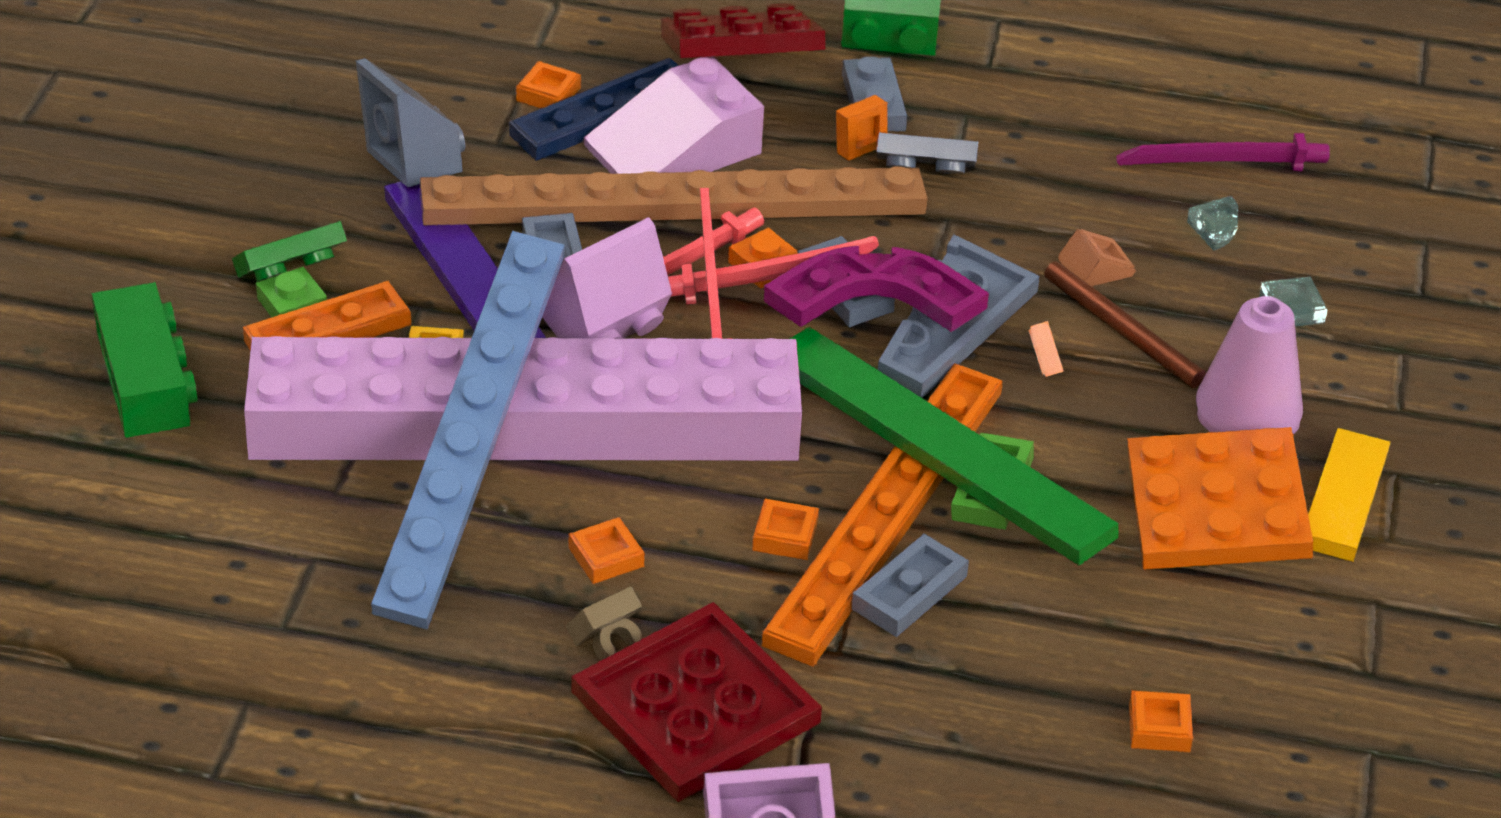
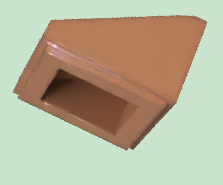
M1083 229L1076 230L1058 257L1063 266L1090 286L1129 278L1136 272L1134 265L1114 239Z

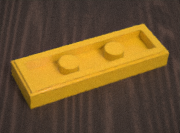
M1337 428L1308 514L1313 538V551L1354 562L1388 456L1390 441Z

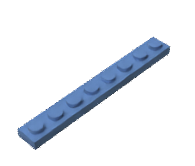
M512 231L371 603L373 615L428 630L564 259V244Z

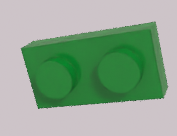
M341 221L243 251L233 257L232 261L238 278L254 273L257 282L287 272L284 264L302 258L305 267L334 258L332 248L346 242L347 239Z

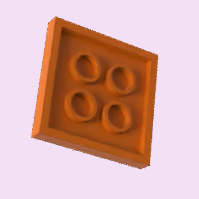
M1291 427L1127 438L1128 461L1143 570L1313 558L1312 532Z

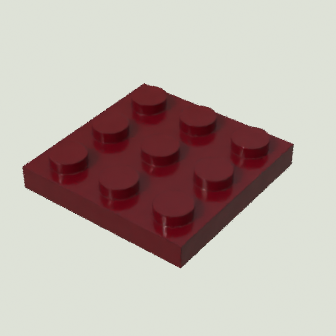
M770 4L766 6L767 12L748 13V7L728 6L720 8V15L710 16L701 15L700 9H678L673 11V18H661V37L680 58L826 50L825 30L805 15L803 11L795 10L794 4Z
M714 602L571 676V693L677 802L704 788L705 773L735 771L821 723L822 706Z

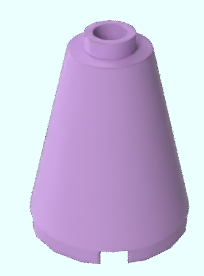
M1271 296L1250 299L1241 306L1196 395L1199 422L1209 432L1291 427L1294 434L1299 429L1303 414L1295 319L1290 307L1279 299Z

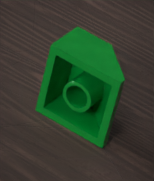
M845 0L841 47L935 56L941 0Z

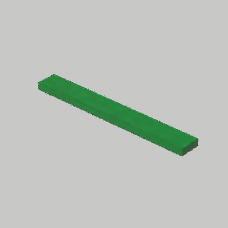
M810 326L789 338L796 339L799 380L801 385L1078 566L1119 538V523Z

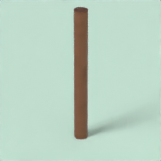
M1054 261L1046 268L1044 273L1046 279L1191 388H1196L1202 383L1206 375L1203 369L1058 261Z

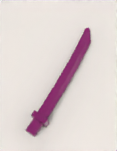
M1294 133L1292 143L1214 142L1140 145L1118 154L1116 159L1117 163L1121 166L1176 162H1291L1293 171H1303L1304 162L1327 163L1330 156L1329 144L1307 143L1304 133Z

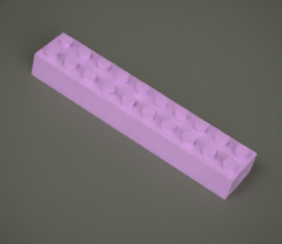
M252 337L244 410L248 460H426L472 338ZM534 338L490 460L799 461L802 405L796 339Z

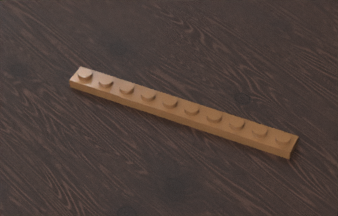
M900 166L871 169L846 167L842 169L820 170L796 168L792 170L770 171L747 169L743 171L719 172L696 170L693 172L668 173L646 171L642 173L617 174L596 172L592 174L566 175L545 173L541 175L515 176L494 174L490 176L455 177L443 175L439 177H420L423 225L522 223L523 217L573 213L575 222L642 221L648 217L651 220L702 219L700 188H709L711 219H721V215L728 211L738 217L753 207L761 212L763 218L920 215L926 213L928 198L919 168Z

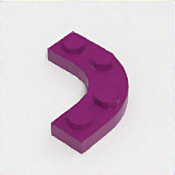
M848 246L815 255L764 285V302L799 327H802L837 304L851 298L870 295L891 297L913 306L952 332L987 309L989 293L951 267L922 253L892 247L891 254H859V246Z

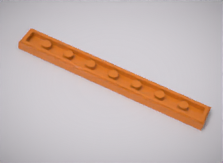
M954 363L927 402L976 432L1000 397L1003 381ZM895 446L762 632V647L814 667L852 612L853 593L881 570L944 477Z

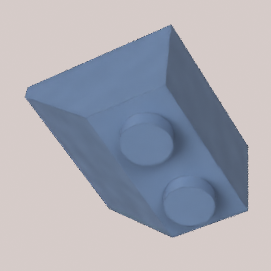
M365 58L356 60L367 152L407 187L420 184V177H439L463 172L461 152L465 150V139L460 126L452 122L436 106L429 103L415 90Z

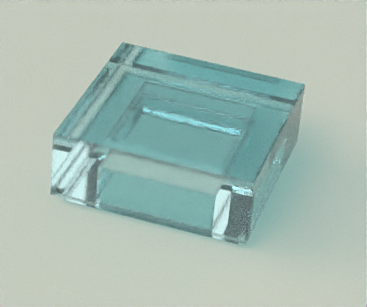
M1311 277L1262 282L1259 296L1277 298L1290 307L1294 314L1295 327L1325 323L1328 309Z

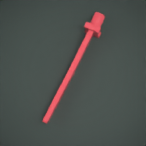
M700 188L711 338L722 339L709 188Z
M753 207L738 217L730 211L721 215L723 225L712 231L714 251L730 242L735 244L746 239L747 234L763 226L764 218L761 212ZM703 236L663 257L667 275L681 269V265L691 264L704 257Z
M871 236L799 254L717 268V287L719 289L775 279L803 261L837 248L859 246V254H869L878 247V238ZM692 264L681 265L682 275L668 276L672 291L671 297L685 295L686 305L697 304L695 293L707 291L706 270L693 272Z

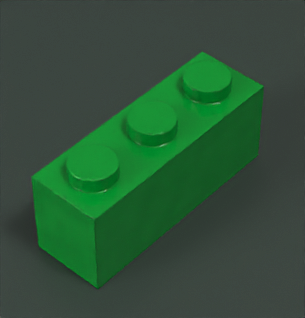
M156 282L91 293L96 334L125 438L190 426L188 404L197 402V391L192 370L182 372L181 369L187 367L181 335L175 337L171 335L177 332L172 303L161 302Z

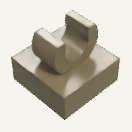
M632 586L582 609L566 625V628L576 646L593 639L594 652L600 660H603L616 653L615 647L610 641V634L621 636L626 647L642 639L639 627L629 620L642 605Z

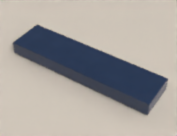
M667 58L509 122V136L536 161L584 142V137L666 71L679 65L671 58Z

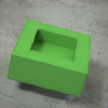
M304 267L287 271L256 283L257 299L271 317L327 300V295Z

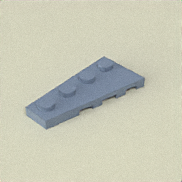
M953 235L947 245L946 255L943 260L938 261L951 267L989 293L987 309L950 332L913 307L908 319L901 322L879 359L878 370L923 398L943 380L954 363L960 364L1038 292L1040 276L961 237Z

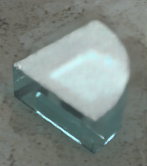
M1232 196L1224 197L1189 208L1187 222L1215 251L1227 245L1234 238L1238 225L1239 207Z

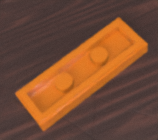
M385 281L244 326L243 337L250 351L252 337L334 336L340 338H373L410 326L411 311L390 282Z

